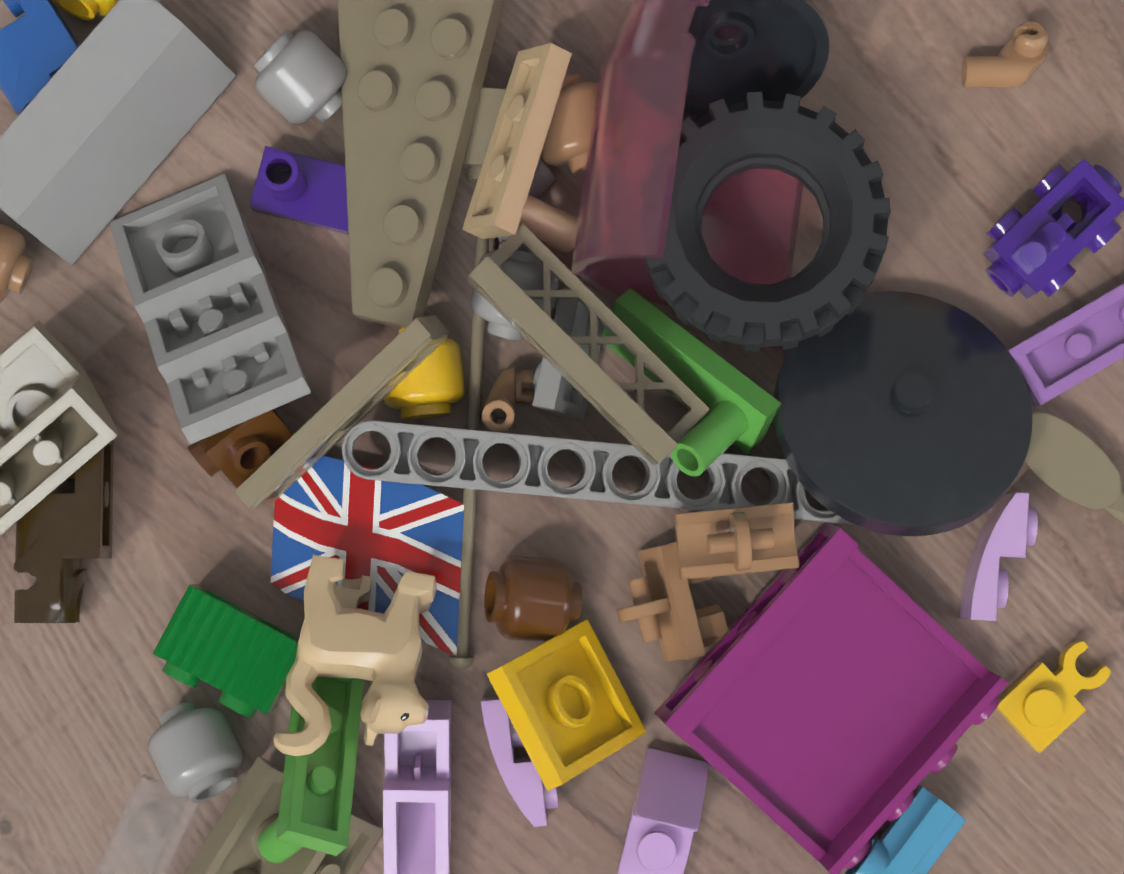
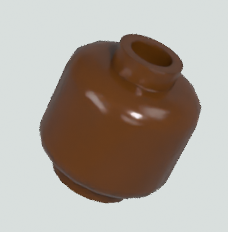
M509 557L501 564L498 571H491L487 577L484 594L486 620L489 623H495L498 632L506 639L548 641L557 635H562L569 624V620L577 621L579 619L582 609L581 585L578 582L571 581L567 566L558 559Z

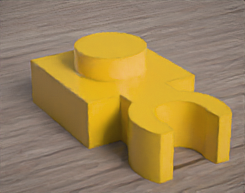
M1076 640L1063 648L1058 658V668L1053 673L1043 662H1037L1000 696V703L996 710L1035 752L1041 753L1086 711L1074 696L1081 689L1090 690L1100 687L1110 676L1111 670L1106 665L1101 664L1094 668L1087 676H1081L1077 672L1075 666L1076 659L1089 647L1084 641Z

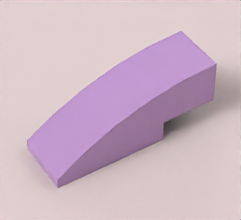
M426 700L429 703V714L424 724L408 726L399 734H384V874H450L452 700Z

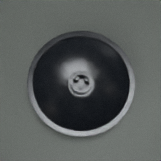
M897 291L864 294L858 307L851 315L846 314L833 326L832 331L820 338L818 335H814L798 342L797 347L788 350L774 389V398L781 403L773 419L776 436L788 466L799 482L817 501L834 514L855 525L883 534L915 537L935 535L962 527L979 518L991 509L1010 487L1024 464L1030 446L1033 419L1031 401L1024 377L1013 356L991 330L969 313L952 304L922 294Z

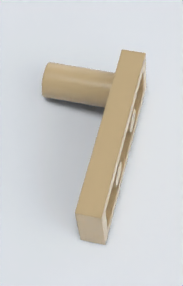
M553 43L518 51L462 230L482 239L516 235L517 230L524 224L544 245L561 253L567 254L571 252L578 244L583 230V223L580 218L528 195L572 53Z

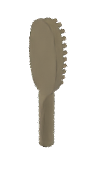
M1037 412L1032 414L1031 441L1024 461L1029 469L1048 487L1065 499L1086 509H1105L1124 525L1122 480L1118 469L1106 453L1088 436L1068 422L1048 413Z

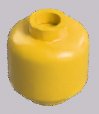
M405 328L399 329L398 333L400 334ZM447 338L383 399L384 403L389 408L400 410L401 419L403 420L432 418L452 414L451 405L460 401L465 394L460 345L455 340Z

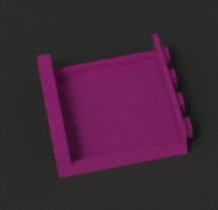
M825 522L798 552L799 568L783 569L654 713L678 737L688 743L810 853L830 874H839L844 868L851 869L867 855L872 845L870 838L886 820L893 821L909 808L915 797L913 790L929 772L936 773L951 761L958 748L956 742L972 724H981L992 715L1000 703L998 695L1007 686L1008 682L1001 676L989 671L858 549L859 544L842 528Z

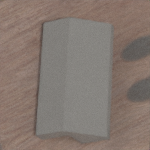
M119 0L0 137V209L73 266L237 76L192 31L157 0Z

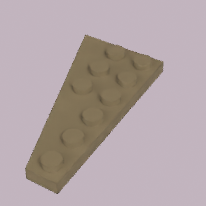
M338 0L340 60L347 69L346 77L342 84L352 315L358 318L406 328L415 318L424 317L478 107L481 88L483 87L505 0Z

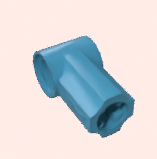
M919 785L914 791L915 797L909 808L889 824L880 838L874 837L871 839L872 845L867 855L856 866L847 869L845 874H927L967 820L923 786Z

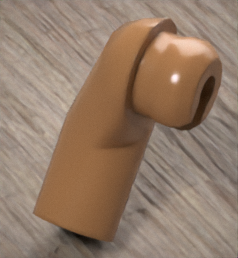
M1024 22L1017 26L1014 30V35L997 56H964L962 62L963 87L1014 88L1025 84L1045 61L1049 52V35L1046 28L1037 22Z
M511 367L499 374L483 405L482 419L488 429L494 432L506 431L514 422L516 403H533L535 371L531 369L515 371V367Z

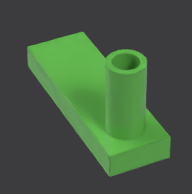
M631 288L615 301L611 311L709 408L701 417V420L677 442L678 446L671 452L676 466L687 475L700 476L732 444L749 455L763 441L781 403ZM606 327L604 328L602 336H614ZM606 345L635 367V356L624 345ZM644 366V375L653 382H660ZM666 391L673 398H675L682 405H684L671 391Z
M316 677L312 683V689L329 708L332 728L325 743L313 753L301 756L286 754L279 817L260 832L257 840L258 849L266 860L272 863H283L303 847L337 856L348 847L364 679ZM291 705L288 732H299L304 728L305 720Z

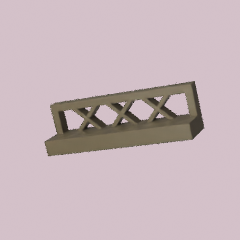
M524 224L517 230L516 235H512L490 258L487 256L469 274L467 282L652 465L660 464L678 446L677 442L709 410ZM522 245L542 264V290H522L500 269ZM550 272L568 290H550ZM532 299H542L543 310ZM551 299H578L589 310V336H568L551 319ZM597 319L614 336H597ZM578 345H589V356ZM597 345H624L635 356V383H615L597 365ZM644 366L660 382H644ZM625 391H635V401ZM644 391H671L689 411L666 433L644 411Z

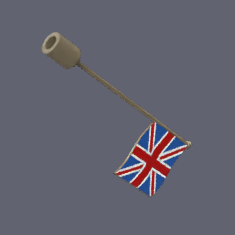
M481 88L478 107L461 169L467 171V181L477 183L506 89ZM477 237L475 268L478 266L481 257L489 252V238L482 239ZM474 312L472 318L467 430L479 431L485 320ZM324 455L275 501L270 583L285 594L304 602V588L313 555L342 559L345 563L343 579L335 583L340 585L344 579H359L362 575L372 577L370 598L368 601L359 604L357 609L384 614L391 604L394 593L405 571L435 576L437 585L435 598L430 609L419 614L421 641L453 655L449 656V661L454 668L460 670L467 669L474 661V657L468 656L476 490L464 489L463 503L425 485L368 480L358 477L348 469L344 460ZM361 465V466H363V467H365V468H368V469H375V468H371V467H367V466Z

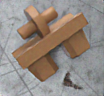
M793 502L674 514L679 573L682 580L799 568L794 533Z
M676 542L637 551L643 577L628 580L634 605L616 610L619 622L638 619L643 643L659 639L664 662L681 659L690 660L705 656V647L718 642L728 631L724 611L720 608L719 604L698 609L694 608L689 585L711 580L712 577L680 579Z

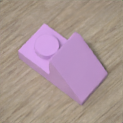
M647 747L619 860L618 874H684L693 834L698 832L709 769L708 761Z

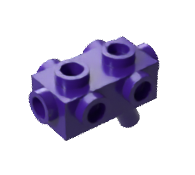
M1083 159L1070 171H1067L1059 163L1032 189L1039 200L1024 215L1013 207L986 233L994 241L983 253L992 263L986 269V273L1000 290L1011 297L1019 291L1026 299L1041 290L1047 297H1050L1075 274L1076 270L1069 262L1085 247L1093 254L1096 253L1119 232L1122 227L1114 219L1124 210V199L1119 195L1122 192V187L1117 179L1104 167L1098 164L1092 167ZM1066 201H1073L1080 206L1082 217L1079 222L1073 223L1074 221L1066 213L1062 214V207Z

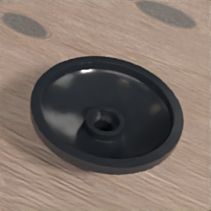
M663 0L650 12L642 23L633 46L635 77L640 90L647 100L658 110L676 120L684 121L689 116L693 122L709 113L710 103L720 99H724L726 106L746 102L747 93L762 92L763 100L784 102L786 93L800 96L802 99L820 79L829 55V37L826 23L821 11L812 0Z

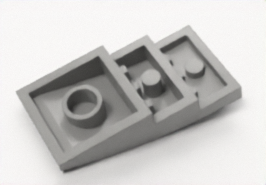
M225 173L109 222L133 305L144 322L157 368L167 383L180 428L190 444L311 393L269 279Z

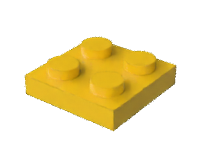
M588 619L565 630L562 635H557L487 673L547 791L563 785L647 733Z

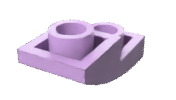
M1029 493L1004 494L989 515L974 546L966 571L959 618L996 621L997 608H1005L1008 598L1009 581L1007 570H999L1000 557L1026 558V546H1034L1037 537L1036 508L1028 507Z
M499 697L482 698L483 720L490 749L509 793L534 827L547 826L546 809L558 808L557 788L547 791L529 756L515 758L514 748L524 747Z

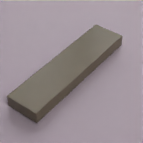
M436 315L415 318L234 491L248 509L252 507L255 509L275 502L342 439L352 427L361 421L449 337L447 334L450 331Z

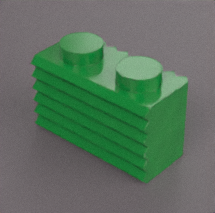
M189 584L153 654L166 661L162 671L168 676L194 688L197 687L201 679L223 691L218 700L219 702L244 716L253 718L256 710L268 714L276 707L286 688V676L295 662L299 638L198 584Z

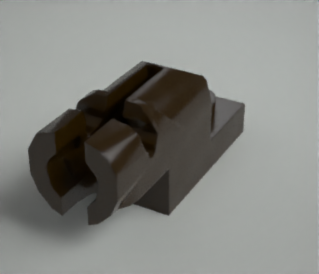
M114 439L67 478L69 482H75V493H50L16 522L14 570L18 573L27 572L31 576L36 577L38 582L29 589L15 591L14 623L80 622V604L87 569H80V558L112 559Z

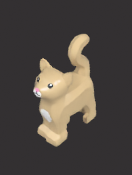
M313 555L304 588L305 619L298 641L296 659L286 676V698L304 718L305 725L299 732L276 733L273 740L274 746L283 754L301 756L313 753L325 743L332 726L328 706L312 689V683L316 677L359 678L373 681L362 701L360 714L362 722L365 723V745L373 746L378 734H399L408 726L425 723L429 714V703L419 694L414 679L422 655L419 614L428 611L435 598L437 590L435 576L405 571L394 593L391 604L384 614L357 609L359 604L368 601L370 598L372 577L362 575L359 579H344L340 585L336 584L335 582L343 579L344 560Z

